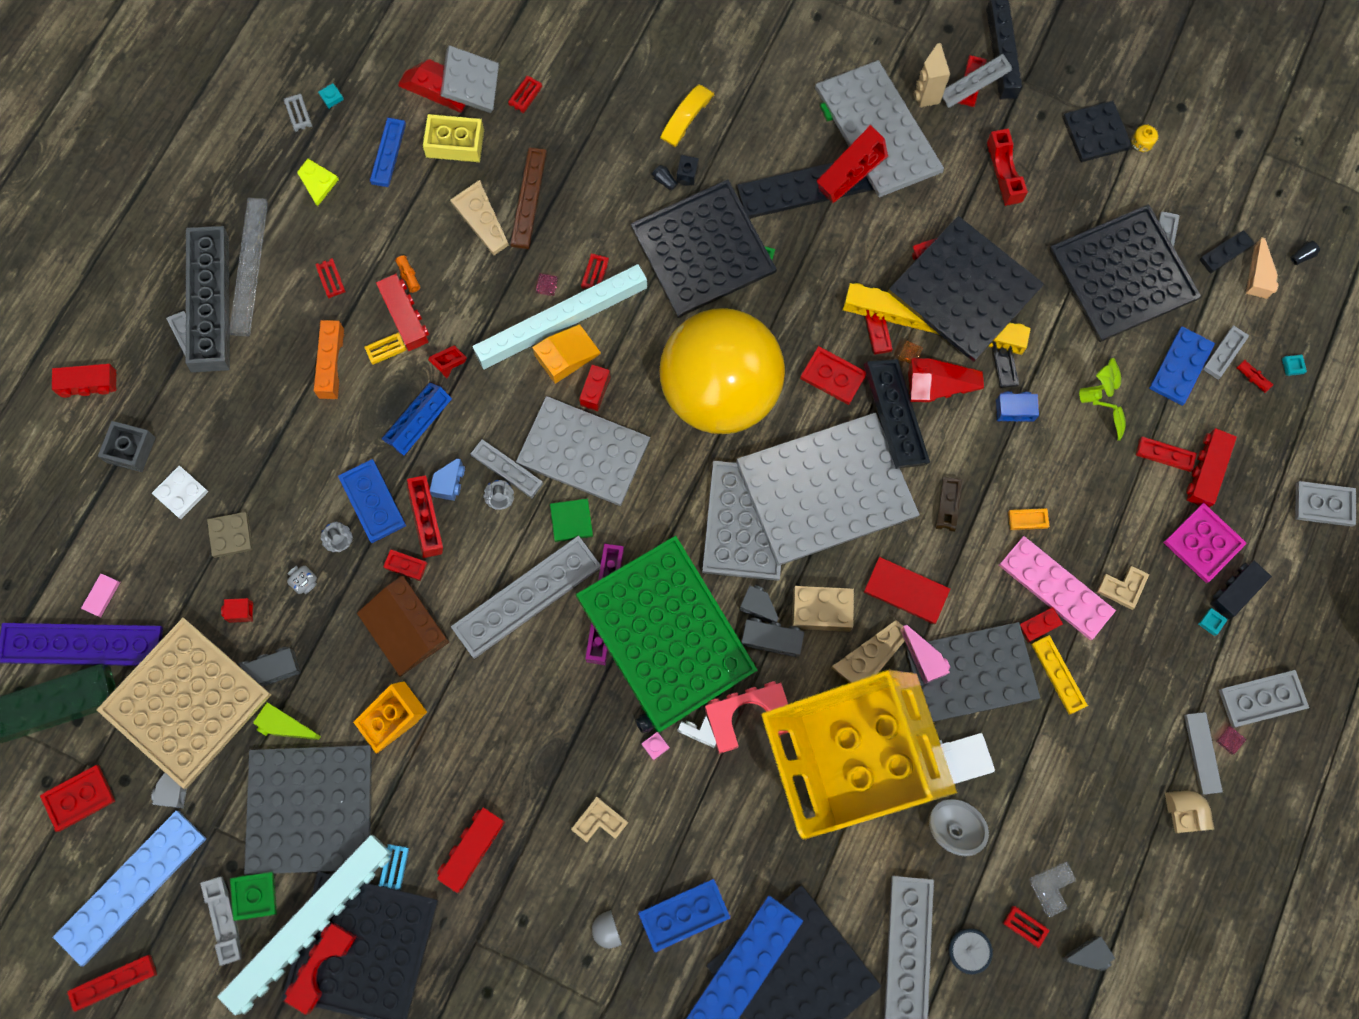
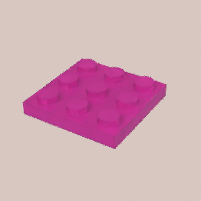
M1204 503L1163 542L1205 583L1210 582L1247 544Z

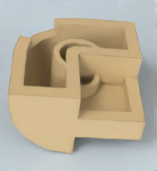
M1194 791L1165 793L1168 813L1172 815L1175 833L1214 829L1210 806L1207 800Z

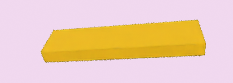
M1050 635L1032 643V648L1068 714L1070 715L1087 707L1088 705Z

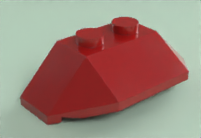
M430 59L406 70L398 84L403 89L462 113L466 104L440 96L444 65Z

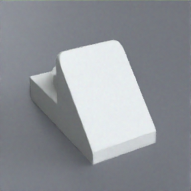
M707 716L700 730L696 729L697 725L686 721L685 724L681 722L678 728L679 733L710 747H715L716 740Z

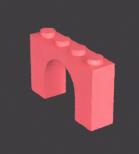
M769 682L764 684L765 688L757 690V687L745 690L746 693L739 696L738 693H733L726 696V700L719 701L718 698L707 702L708 705L704 709L716 740L718 754L739 747L732 726V715L738 707L744 704H756L768 712L788 705L781 683ZM778 731L779 735L789 733L788 731Z

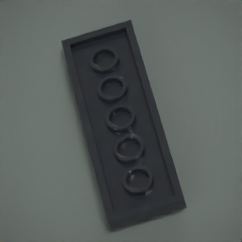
M898 359L866 362L864 368L895 469L929 464V456L912 403L910 402V396Z

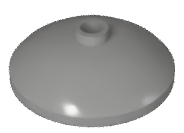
M944 800L938 803L930 814V830L936 841L949 852L961 856H971L979 853L987 844L989 838L987 823L980 812L970 804L960 800Z

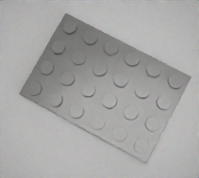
M546 396L516 463L536 473L621 506L648 446L650 437Z
M713 461L702 573L779 581L781 565L778 566L737 463Z

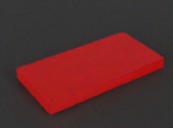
M881 557L878 558L864 590V593L934 625L937 623L950 592V588Z

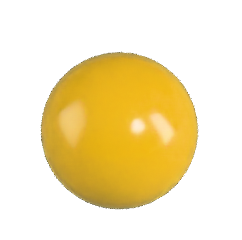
M727 308L706 310L693 315L681 323L669 337L663 349L659 368L662 391L672 410L690 426L713 434L740 432L760 422L775 406L781 394L785 377L783 354L771 331L755 317L739 310Z

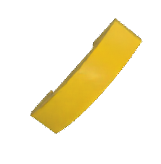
M700 84L696 86L673 114L661 135V139L676 147L685 135L687 127L701 108H705L714 96V93Z

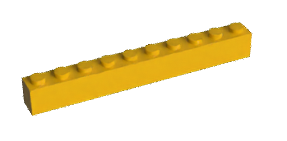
M850 283L843 311L866 316V310H869L870 317L877 313L876 315L880 317V320L884 316L887 322L938 334L888 292H884L879 288L864 287L859 283ZM1009 323L994 340L997 348L1003 347L1008 351L1011 345L1013 353L1022 355L1027 348L1031 328L1019 323Z

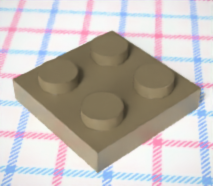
M242 512L207 519L212 557L216 558L253 550L248 513Z

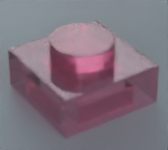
M539 273L536 293L554 296L558 277Z

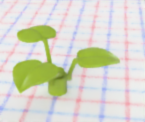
M1111 358L1108 365L1104 366L1096 374L1102 385L1081 388L1079 396L1082 403L1093 402V405L1113 408V417L1118 433L1117 441H1119L1124 434L1126 426L1122 407L1098 401L1102 398L1103 389H1105L1108 397H1112L1114 389H1119L1121 385L1119 367L1115 358Z

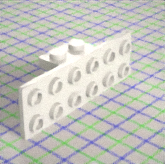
M982 733L950 743H942V740H940L954 784L995 771Z

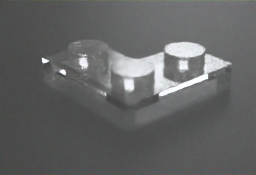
M1063 862L1029 878L1047 917L1068 909L1059 891L1060 888L1076 881L1068 862Z

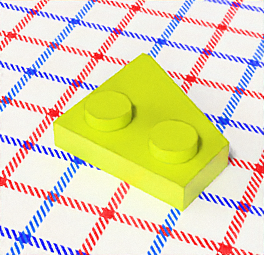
M309 159L306 160L297 172L317 206H319L339 180L336 175Z

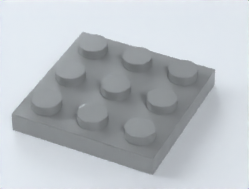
M449 45L446 51L440 96L491 113L494 107L499 63Z

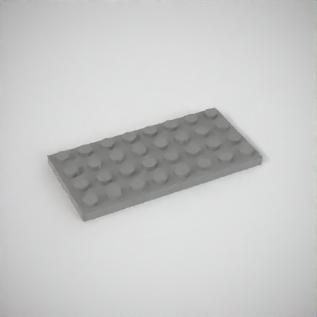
M879 60L816 84V91L823 103L826 104L849 147L869 125L874 127L885 138L888 157L866 175L878 197L943 173L944 167Z

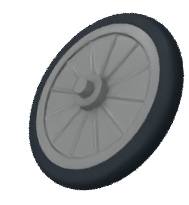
M964 929L956 933L949 945V956L953 965L961 972L978 974L990 965L993 949L985 934L976 929Z

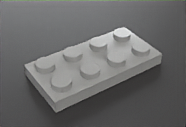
M1296 670L1219 690L1232 728L1309 708Z

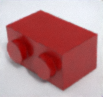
M595 365L591 366L579 398L581 406L599 411L610 381V370Z

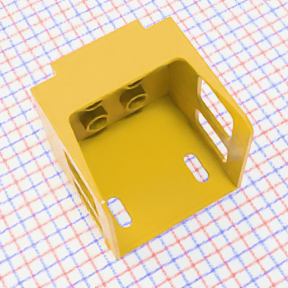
M888 670L762 713L795 824L803 839L836 831L957 793L917 674ZM778 731H788L790 733L797 760H787ZM802 775L805 780L815 812V817L806 819L803 814L793 782V776Z

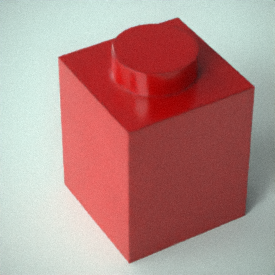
M248 598L225 599L224 605L221 607V615L229 623L253 622V602Z

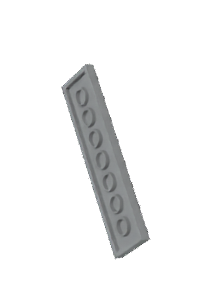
M577 536L456 622L451 628L475 659L600 569L601 565L581 538Z
M891 877L884 1019H928L934 880Z

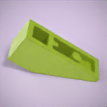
M268 702L253 722L258 726L256 730L265 736L269 733L274 736L319 740L321 737Z

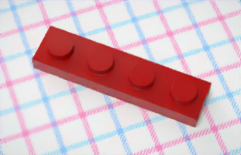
M151 955L142 957L67 991L73 1012L156 976L157 972Z

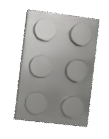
M1302 481L1297 482L1295 519L1344 526L1356 525V488Z

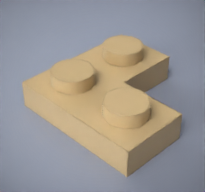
M1133 566L1129 567L1123 582L1105 574L1097 593L1133 610L1149 574Z
M596 797L571 830L586 842L590 840L599 827L616 839L628 822Z

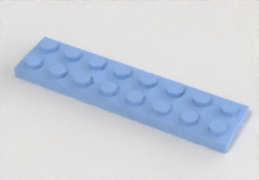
M175 811L53 938L80 966H85L207 838L179 811Z

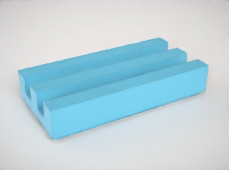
M388 844L387 848L391 852L395 850L389 881L386 883L390 860L383 867L379 886L401 890L409 848ZM403 851L397 883L393 884L399 853Z

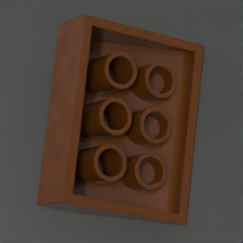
M403 576L386 586L357 613L400 677L450 643Z

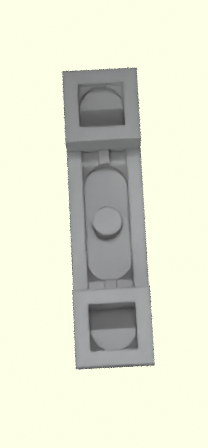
M223 877L201 882L205 903H208L217 944L215 947L219 964L224 965L242 959L237 923L233 921L232 903Z

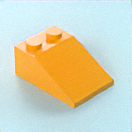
M580 324L549 336L532 347L534 356L555 384L601 354Z
M404 681L391 684L353 723L369 745H371L374 752L379 753L414 726L427 711Z

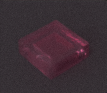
M1229 726L1216 742L1231 755H1234L1246 739Z

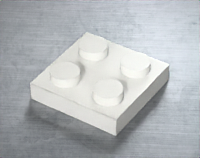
M178 466L152 492L157 499L180 519L208 493L181 466Z

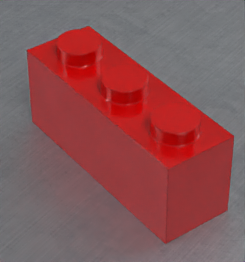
M110 364L52 368V390L64 398L71 397V395L89 396L91 393L109 394V392L116 391V369Z

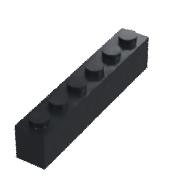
M989 0L986 10L993 57L995 59L1003 54L1012 67L1010 72L997 79L1000 100L1017 99L1022 89L1009 0Z

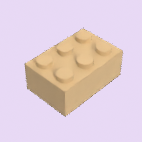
M795 586L793 589L792 626L804 630L850 632L853 628L854 589Z

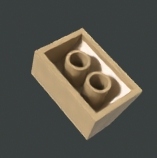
M941 43L935 46L925 61L923 69L920 71L917 88L914 90L915 101H918L919 107L940 104L950 72Z

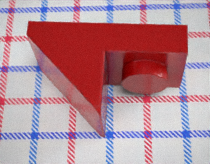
M456 346L447 348L428 358L431 364L446 378L449 377L453 368L465 363L467 359Z

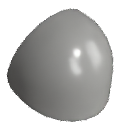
M611 910L600 914L592 925L594 941L604 948H615L622 945Z

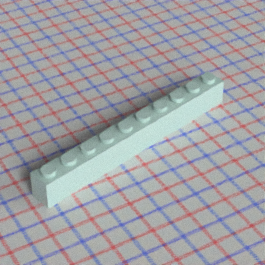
M637 264L474 345L475 355L482 368L486 369L646 289L647 279Z
M370 835L218 996L225 1006L234 1015L247 1013L254 1005L252 1001L257 996L260 998L268 991V984L273 979L276 981L285 972L283 970L288 963L291 965L299 958V951L303 947H309L314 942L315 934L319 930L322 932L327 925L329 926L331 917L334 914L336 916L344 910L346 901L349 898L351 900L354 899L361 891L359 888L364 882L367 884L376 875L374 872L379 866L383 868L389 862V856L392 852L375 836Z

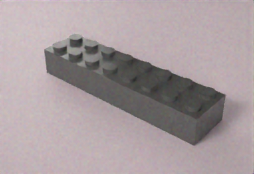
M224 226L186 228V365L191 373L230 370L229 236Z

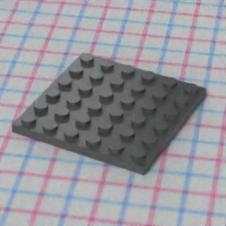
M371 745L249 750L244 875L269 872L276 874L337 871L371 835Z

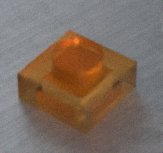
M906 341L898 359L910 364L912 358H919L923 347Z

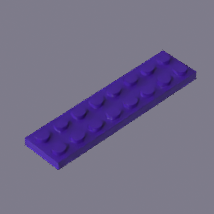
M2 623L0 632V663L138 666L162 640L163 627Z

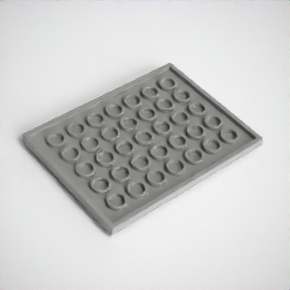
M876 413L736 460L778 566L919 516L900 468L895 469L884 430Z

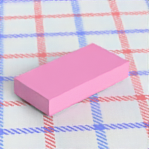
M100 574L81 609L101 617L120 582Z

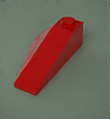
M911 359L908 370L910 402H932L936 398L944 396L948 398L952 394H964L984 389L982 371L934 359Z

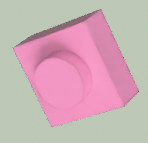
M657 732L642 743V746L653 761L669 749V746Z

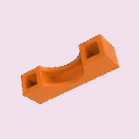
M321 320L314 383V392L319 399H338L339 378L337 363L339 350L343 347L344 328L340 321Z

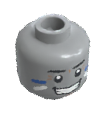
M295 566L288 573L290 577L287 583L297 594L304 593L306 595L317 585V576L307 566H301L300 568Z

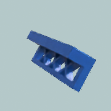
M429 383L384 435L382 440L393 446L404 456L452 398L440 386Z

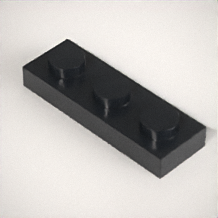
M1243 230L1201 257L1200 262L1211 274L1250 249L1255 243Z

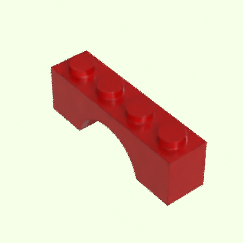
M1009 129L993 131L989 136L987 145L1004 204L1007 206L1022 203L1028 191L1023 176L1020 177L1014 167L1013 141Z
M331 924L325 927L321 934V942L312 948L309 953L310 960L307 965H302L297 973L299 978L296 983H292L285 993L287 997L284 1002L305 1015L312 1012L322 995L316 980L319 966L330 956H345L357 937L338 924Z

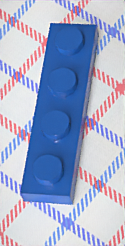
M387 118L370 179L373 185L389 187L406 126L404 120Z

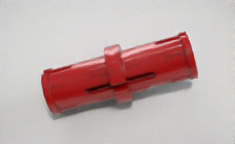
M1246 360L1236 368L1249 379L1250 383L1253 382L1264 393L1274 385L1261 374L1260 370L1257 371Z

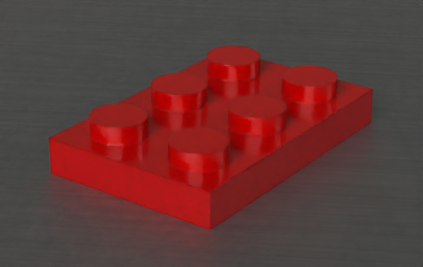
M818 346L800 379L849 405L865 379L866 371Z
M99 765L91 767L40 795L56 832L66 829L115 802Z

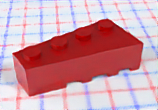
M869 125L834 164L817 180L819 190L832 203L836 202L888 157L885 138L874 127Z

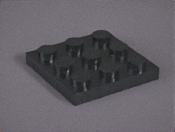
M1114 101L1064 113L1062 117L1080 162L1127 151L1132 147Z

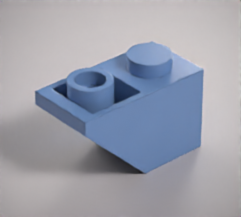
M461 459L452 461L434 473L430 487L432 497L455 501L456 495L460 494V477H463L465 472V466H463Z

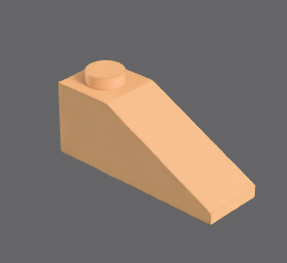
M1261 238L1254 245L1246 294L1268 299L1278 289V275L1266 239Z

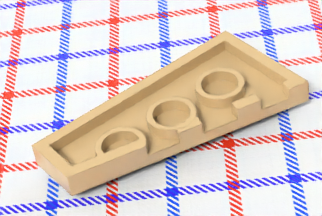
M480 180L450 200L451 204L493 255L508 246L507 239Z
M895 620L831 668L849 683L878 674L905 641L900 631L903 625Z

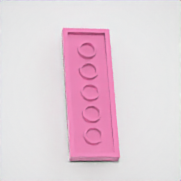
M1025 536L1020 539L999 564L1002 569L1050 608L1053 607L1057 614L1090 641L1093 640L1116 611Z

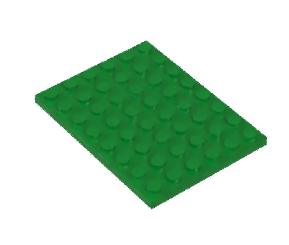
M677 536L672 537L575 595L657 733H660L757 671L756 666Z

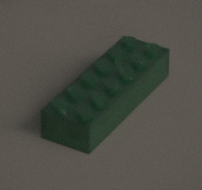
M99 664L1 696L0 743L2 744L98 712L97 709L116 689L111 667Z

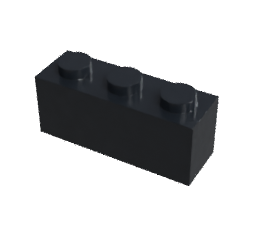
M1255 560L1248 564L1246 562L1237 569L1239 573L1236 576L1232 575L1225 582L1227 586L1223 590L1220 588L1212 596L1214 600L1210 605L1228 620L1235 617L1272 577Z

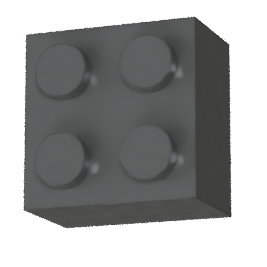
M111 421L98 457L108 464L143 472L156 437L148 430Z

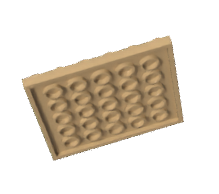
M182 618L100 705L97 711L183 789H187L271 694L190 622Z

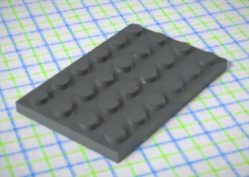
M1019 622L928 641L932 647L942 654L943 658L947 659L950 665V669H948L950 673L926 684L923 683L908 647H905L911 673L918 676L933 722L1040 699Z

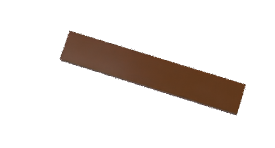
M531 147L528 149L511 247L529 249L547 155L546 149Z

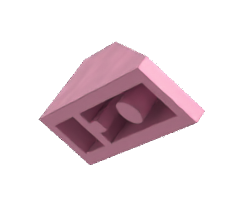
M908 625L900 629L924 684L950 673L948 670L950 665L940 652Z

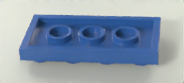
M1181 326L1149 389L1183 406L1215 343Z
M373 459L338 476L371 543L406 527Z
M714 879L638 913L654 952L730 919Z

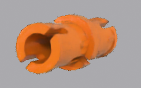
M404 255L397 257L395 262L400 269L401 278L405 280L409 292L418 291L421 287L415 277L414 269L409 265L407 257Z

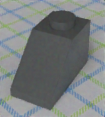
M749 585L740 611L768 623H777L778 616L768 593L764 592L765 589L760 586L754 585L752 587Z
M1101 936L1092 937L1062 957L1064 962L1096 970L1100 969L1101 971L1109 968L1112 965L1111 961L1116 959Z

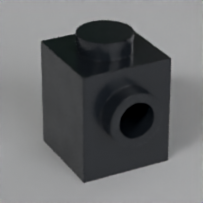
M681 155L677 171V183L684 186H694L699 158Z

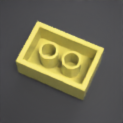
M428 114L423 143L426 157L480 162L484 134L482 119Z

